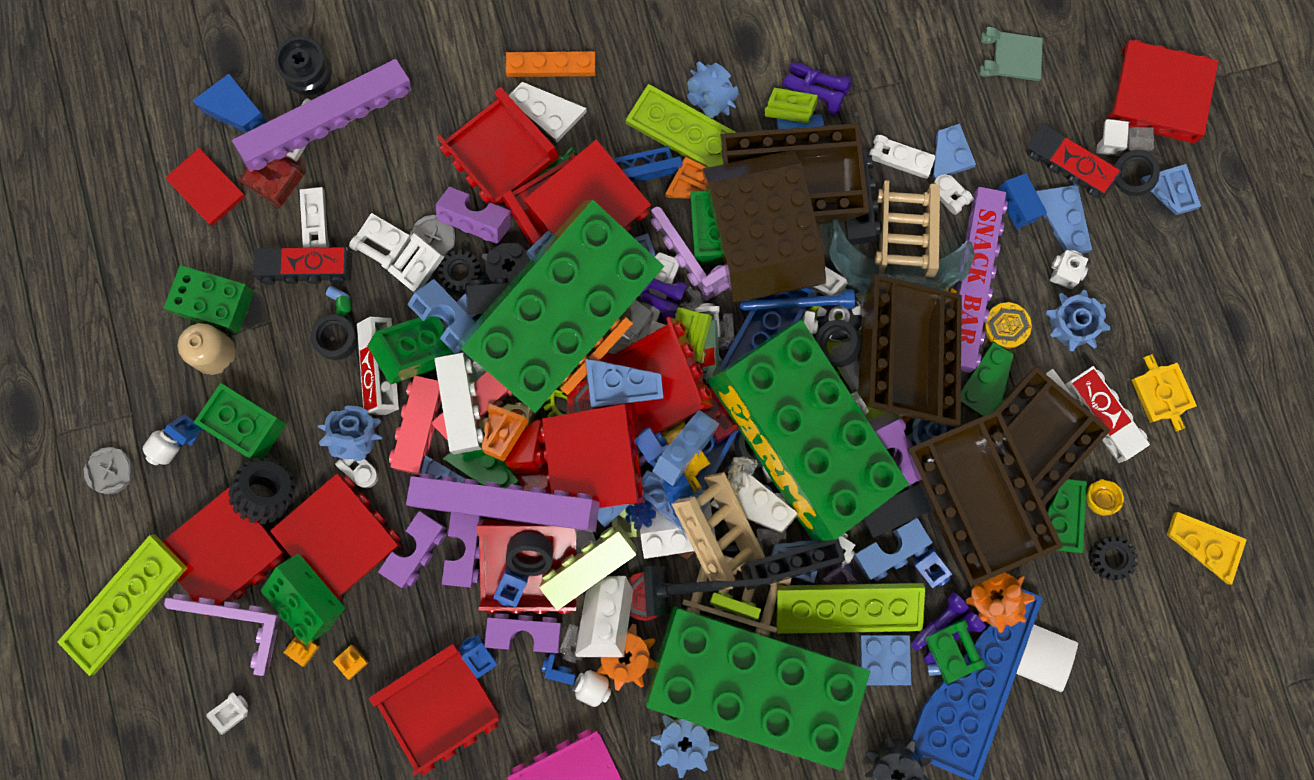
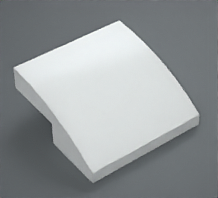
M1033 625L1016 674L1062 692L1072 669L1078 642Z

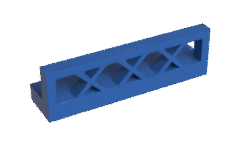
M669 146L613 158L616 164H621L628 168L622 171L632 183L672 175L683 166L680 157H672ZM664 154L666 160L654 161L657 155ZM639 159L648 163L641 166H634L636 160Z

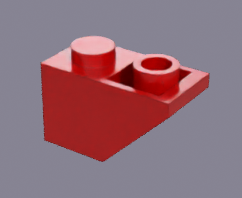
M536 420L522 432L506 457L505 463L514 474H541L542 465L545 463L544 449H546L545 439L541 435V426L543 425L541 420Z

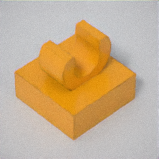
M295 636L283 653L302 667H305L320 646L314 641L306 646L302 640Z
M350 645L333 661L348 680L352 679L369 663L354 645Z

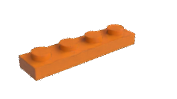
M506 52L507 77L595 76V52Z
M627 317L619 318L611 326V331L606 337L603 336L594 346L595 349L589 355L587 354L578 364L575 371L571 372L562 382L560 389L568 395L587 375L585 358L599 361L633 323Z

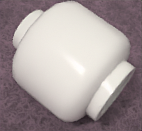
M165 429L153 432L143 446L146 460L153 465L169 464L180 450V443L164 431Z
M592 670L580 673L573 686L576 698L592 707H597L601 702H606L611 694V689L608 688V678Z

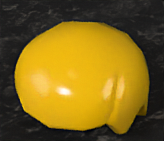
M1101 479L1089 486L1086 501L1088 507L1094 513L1108 516L1113 515L1122 508L1124 495L1117 484Z

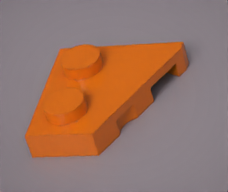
M685 157L682 162L683 166L678 169L665 197L690 198V192L707 191L702 169L708 167Z
M489 403L487 406L489 416L488 422H485V437L482 441V450L487 455L505 461L529 421L525 416Z

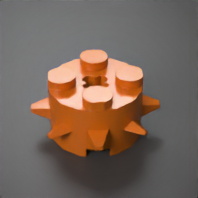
M1004 572L976 584L972 589V597L966 599V604L976 607L979 612L978 617L982 622L997 627L1000 633L1004 631L1007 625L1011 627L1019 621L1026 622L1024 616L1027 610L1026 604L1034 601L1035 597L1024 593L1021 587L1025 578L1023 575L1015 578Z
M632 624L627 631L625 644L626 653L630 651L632 654L630 663L626 664L625 661L622 663L619 660L620 657H601L602 666L596 673L599 675L607 674L610 678L614 679L615 690L617 691L620 690L624 682L634 681L639 687H643L642 675L646 669L655 668L656 662L650 658L649 649L655 643L654 638L643 640L637 636L636 624Z

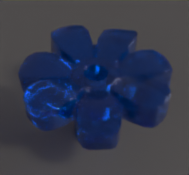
M646 501L644 504L629 505L625 509L626 514H628L625 518L627 523L631 524L634 522V529L640 530L642 524L647 528L652 526L651 519L656 518V510H652V504L649 501Z

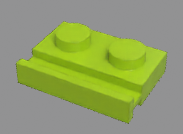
M774 88L768 101V106L765 108V116L809 124L810 117H812L818 102V95Z
M678 307L675 319L684 324L687 330L686 338L695 351V355H693L695 361L700 362L712 316Z
M724 592L714 593L711 597L709 605L753 621H756L759 617L761 609L756 608V604L746 600L739 602L732 599L733 596Z

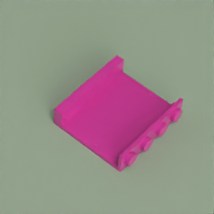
M591 728L578 734L579 739L572 743L568 739L556 745L557 751L549 755L545 751L533 757L535 762L528 766L524 762L511 769L512 774L507 777L508 780H622L598 729L592 732Z

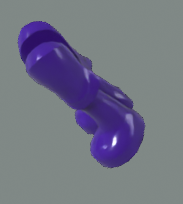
M792 62L789 67L792 75H786L782 84L796 92L818 95L819 99L827 103L828 112L836 116L842 105L843 98L846 97L853 78L850 76L837 77L824 74L820 70L813 69L806 64ZM815 82L829 86L833 88L835 91L814 84Z
M654 278L635 300L641 304L643 302L661 311L662 319L667 322L666 318H673L679 304L651 294L647 290L649 288L667 295L674 301L680 302L687 284L680 281L676 284H670Z
M953 592L948 598L946 610L936 621H931L915 637L910 645L916 651L927 644L924 637L945 628L956 617L969 609L968 605L960 596ZM968 611L960 619L966 620L968 631L980 632L986 628L982 620L972 611ZM958 632L952 634L955 641L960 638ZM929 650L923 656L924 661L927 664L936 663Z

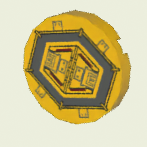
M1010 302L1000 303L989 311L987 322L983 325L985 335L989 341L997 343L1004 349L1016 348L1023 344L1029 337L1032 328L1031 319L1026 310L1018 304Z

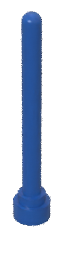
M843 290V293L833 296L743 301L740 304V308L746 311L839 305V307H844V309H853L855 307L854 290Z

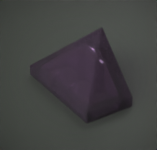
M840 563L822 576L828 585L865 584L853 564Z

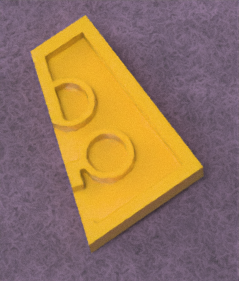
M1175 512L1167 536L1226 584H1232L1247 539L1182 513Z

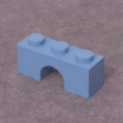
M433 279L417 290L407 305L423 321L432 316L443 319L447 324V329L440 339L454 354H459L462 349H460L457 343L476 321Z
M698 410L660 455L652 472L673 486L685 472L693 457L699 454L711 440L719 423Z
M918 518L892 531L898 541L897 550L893 554L884 553L876 542L854 554L853 558L867 580L874 578L876 582L887 576L886 570L894 566L895 569H898L907 564L906 558L914 554L916 557H919L929 551L927 546L932 544V541Z

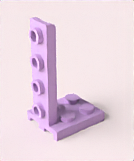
M660 207L653 208L651 210L652 219H650L652 226L656 231L660 230L664 235L662 239L669 250H674L677 263L681 268L685 266L689 272L687 274L688 279L693 286L697 285L705 301L707 302L728 289L729 284L725 266H716L711 270V274L707 276Z
M174 594L173 598L165 599V607L167 609L264 623V627L258 629L256 643H260L259 650L253 654L251 668H255L254 675L264 676L269 672L280 622L279 614L264 612V607L250 605L249 610L239 608V603L225 602L224 606L215 605V600L199 598V602L189 601V596Z

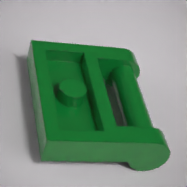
M965 619L924 637L945 683L948 684L986 666L984 658H980L967 630L968 624ZM958 632L971 663H965L952 635L953 633Z

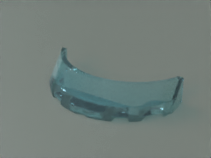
M833 219L829 254L836 269L847 280L848 285L850 286L851 284L854 288L861 291L862 295L866 296L875 274L945 291L959 280L960 282L963 281L969 274L974 258V249L972 242L966 241L953 253L939 259V269L934 278L925 277V269H922L921 266L887 265L884 273L878 274L879 265H875V260L868 258L853 247L843 234L838 220Z

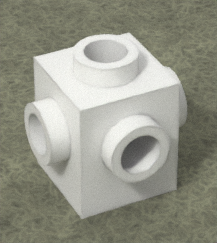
M1066 250L1060 256L1057 255L1051 266L1054 271L1050 281L1068 289H1073L1079 284L1080 280L1082 281L1088 271V268L1085 267L1088 259L1083 257L1080 252L1074 250Z

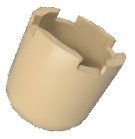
M198 323L189 326L180 335L177 345L180 356L187 364L209 375L222 373L230 362L234 361L236 353L233 340L226 333L209 324Z

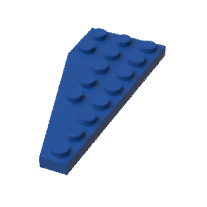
M1024 589V593L1035 597L1034 601L1026 604L1027 610L1024 615L1026 622L1019 621L1011 627L1007 625L1004 631L1000 633L997 627H993L990 624L984 629L974 642L980 658H984L986 666L949 684L943 680L922 706L910 739L916 741L915 746L921 752L922 758L932 759L930 764L968 780H979L1043 597ZM966 652L963 655V659L968 664L971 663V660Z

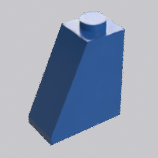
M230 74L192 100L203 113L244 133L268 122Z

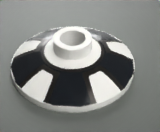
M856 300L853 309H844V307H839V305L820 306L817 312L819 329L825 323L836 320L835 315L840 312L843 313V317L840 320L849 322L860 331L862 308ZM840 330L832 334L829 339L845 341L851 339V336L848 332Z

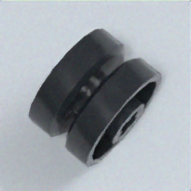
M304 36L292 37L284 41L277 49L274 59L276 70L292 91L301 95H312L323 90L330 82L332 75L331 63L322 48L313 39Z

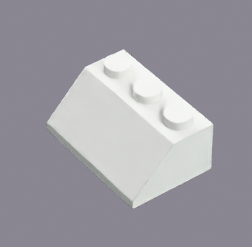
M710 502L703 513L706 520L712 516ZM652 506L638 508L644 559L694 551L687 534ZM713 527V528L711 529V531H712V533H713V535H714V537H715V530H714V527Z
M606 576L586 590L575 652L576 657H624L633 588L626 576Z

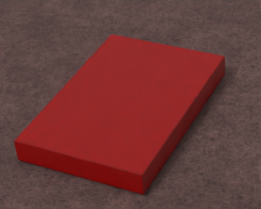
M200 148L165 177L210 226L217 223L246 197Z

